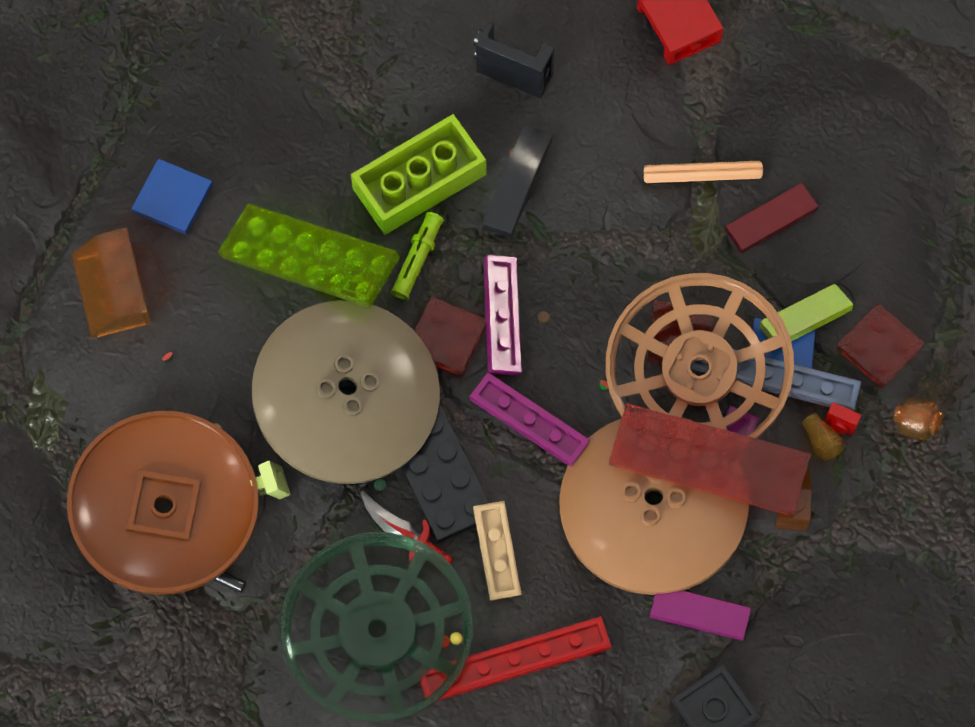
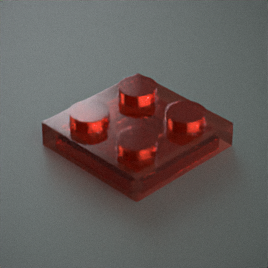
M431 296L414 331L426 345L436 366L462 376L486 328V319Z
M878 303L837 344L836 349L883 389L923 348L925 343Z

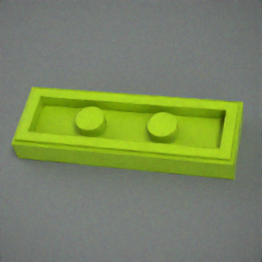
M833 284L777 313L782 318L792 342L852 311L853 303L836 284ZM768 318L760 321L759 328L768 339L777 336Z

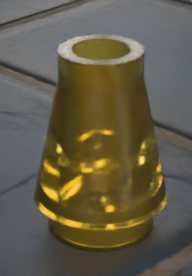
M817 413L808 416L803 421L802 425L807 431L817 457L828 461L843 451V438L826 424Z

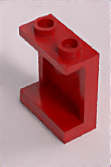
M637 0L639 13H645L664 46V58L668 65L714 46L722 40L723 27L707 0Z

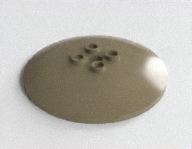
M329 301L310 306L295 313L277 327L267 339L257 358L253 372V410L266 441L293 468L315 479L331 483L356 484L369 482L387 476L401 468L417 454L426 442L434 426L439 408L440 387L438 374L432 356L424 342L399 317L380 307L363 302ZM344 380L352 381L356 386V392L351 395L343 394L339 390V383Z

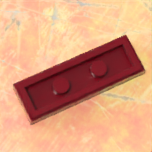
M803 183L726 225L725 231L742 254L818 211L819 206Z

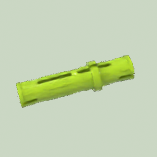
M426 212L418 234H414L411 239L413 245L390 291L396 298L406 301L409 299V295L429 251L434 250V240L444 222L443 217L434 212Z

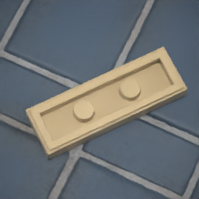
M505 501L473 506L490 601L522 595Z

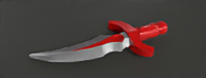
M361 491L367 511L380 528L388 535L398 538L402 545L411 547L409 560L413 567H417L416 557L421 551L436 562H440L442 566L451 565L452 557L429 542L431 529L427 520H422L423 531L419 534L412 528L410 522L385 510L365 491Z

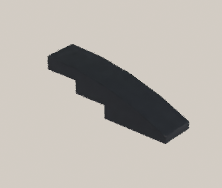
M524 125L498 183L483 221L482 229L511 238L530 198L531 189L540 172L542 161L551 144L553 134Z

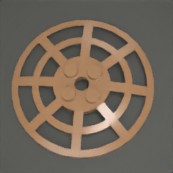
M689 273L670 277L640 293L624 309L616 321L606 352V378L609 392L617 411L626 424L640 438L656 448L686 457H714L728 454L747 446L760 437L775 422L783 410L791 391L794 375V352L790 335L782 318L772 304L759 292L746 284L726 276L710 273ZM712 286L729 290L732 293L724 309L706 304L686 306L680 288ZM664 293H669L674 310L657 319L648 328L646 333L629 325L632 318L647 303ZM743 297L752 302L765 314L773 325L777 336L759 342L757 335L743 319L735 315ZM709 315L718 317L719 320L712 332L704 330L694 331L689 316ZM675 320L678 321L682 335L677 337L669 346L654 339L665 326ZM730 324L743 333L750 346L733 351L730 344L724 339ZM623 335L639 345L634 361L636 381L617 385L616 355ZM782 347L784 378L781 392L777 398L761 391L765 378L764 354ZM649 350L663 358V374L645 379L644 361L646 352ZM755 358L756 375L753 387L736 380L737 364ZM699 360L706 362L709 366L707 373L701 376L695 375L691 371V365ZM667 386L668 390L677 398L669 413L665 412L655 402L649 391ZM730 391L746 398L737 410L726 417H722L718 401L724 398ZM640 393L642 400L649 410L664 421L656 436L648 433L634 420L625 407L622 397ZM754 403L772 409L767 418L755 430L742 439L731 442L726 426L742 418L752 408ZM688 404L705 406L711 422L694 423L683 421L680 418ZM675 427L691 432H709L714 430L719 447L689 449L677 447L666 442Z

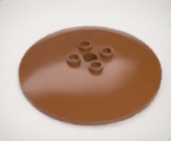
M153 411L134 415L117 422L99 434L85 449L76 463L67 493V513L71 532L86 560L100 574L122 587L141 593L157 595L175 594L196 589L216 579L228 570L240 557L250 541L257 521L259 507L258 487L253 468L237 442L220 427L206 419L176 411ZM161 499H167L172 502L173 507L167 513H159L155 509V504Z

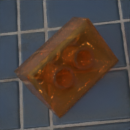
M127 227L96 235L72 254L91 338L151 324L137 261Z

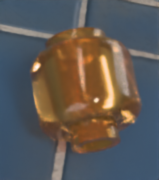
M911 396L904 401L903 405L898 404L896 406L893 421L898 423V431L901 435L926 441L932 435L936 436L938 434L943 415L941 411H938V406L935 402Z

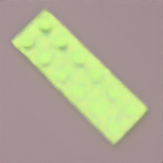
M249 203L218 251L223 259L369 308L400 258L396 250Z

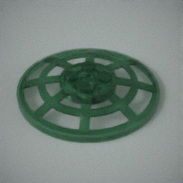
M370 532L338 540L320 550L305 563L293 579L286 593L281 610L280 637L289 670L298 685L311 699L325 709L345 718L362 722H386L419 713L434 704L451 688L460 676L469 656L473 640V615L471 602L464 583L455 569L441 554L428 545L407 536L394 533ZM371 545L393 546L415 553L407 570L390 565H367L363 547ZM351 550L355 569L339 576L325 591L308 582L313 573L327 561L343 552ZM426 560L434 564L447 577L457 594V601L440 606L432 590L423 580L418 578ZM386 575L401 580L392 594L384 591H374L370 576ZM358 579L361 595L354 598L347 606L333 598L342 587ZM412 586L424 596L431 610L413 615L409 606L404 602ZM301 592L316 602L310 625L311 640L292 643L291 618L296 600ZM325 609H328L340 617L339 634L320 638L321 620ZM462 613L464 621L463 642L456 663L453 664L439 657L444 641V619ZM375 622H381L387 627L386 633L378 638L371 636L368 632L369 627ZM435 623V638L432 649L428 652L414 644L416 628ZM343 647L346 654L352 659L343 675L330 664L324 651ZM315 654L323 671L337 683L327 698L321 695L307 681L297 664L295 656ZM406 656L422 663V666L411 676L397 682L393 665L402 661ZM363 667L381 669L385 686H367L354 681ZM431 668L448 676L443 684L430 696L404 709L400 691L406 690L418 683ZM348 690L367 696L388 695L392 712L382 714L362 713L346 709L338 704Z

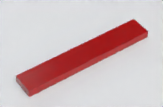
M602 616L420 670L417 673L426 703L429 704L611 649V643Z

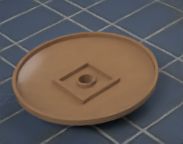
M654 413L632 415L634 420L653 436H656L664 422ZM683 417L680 418L683 421L694 422ZM622 418L604 426L588 438L590 443L572 467L567 466L559 498L560 517L566 539L583 565L594 575L614 587L628 592L647 595L690 589L717 573L730 560L742 540L748 520L749 494L743 470L733 452L714 457L675 455L656 448L640 438ZM676 427L666 442L677 447L689 449L719 447L716 435L712 431L691 432ZM651 491H657L663 496V500L657 505H651L645 500L646 494Z

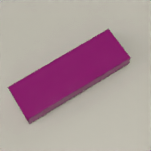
M685 591L655 594L650 618L743 641L751 608Z

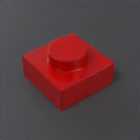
M832 402L824 423L828 424L833 431L839 434L848 433L853 435L861 414Z

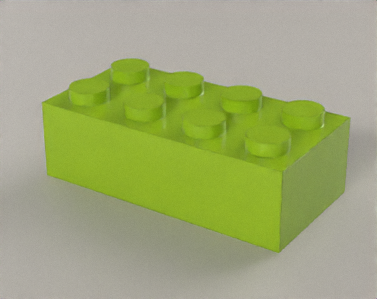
M452 114L351 174L352 187L383 234L386 235L486 176V159L455 115Z

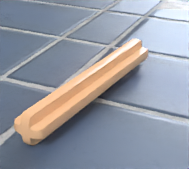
M761 161L644 166L643 175L646 183L760 179L763 175V165Z

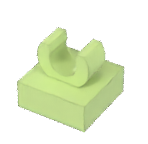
M271 461L258 465L261 476L256 477L260 496L268 494L277 499H282L291 495L282 466Z

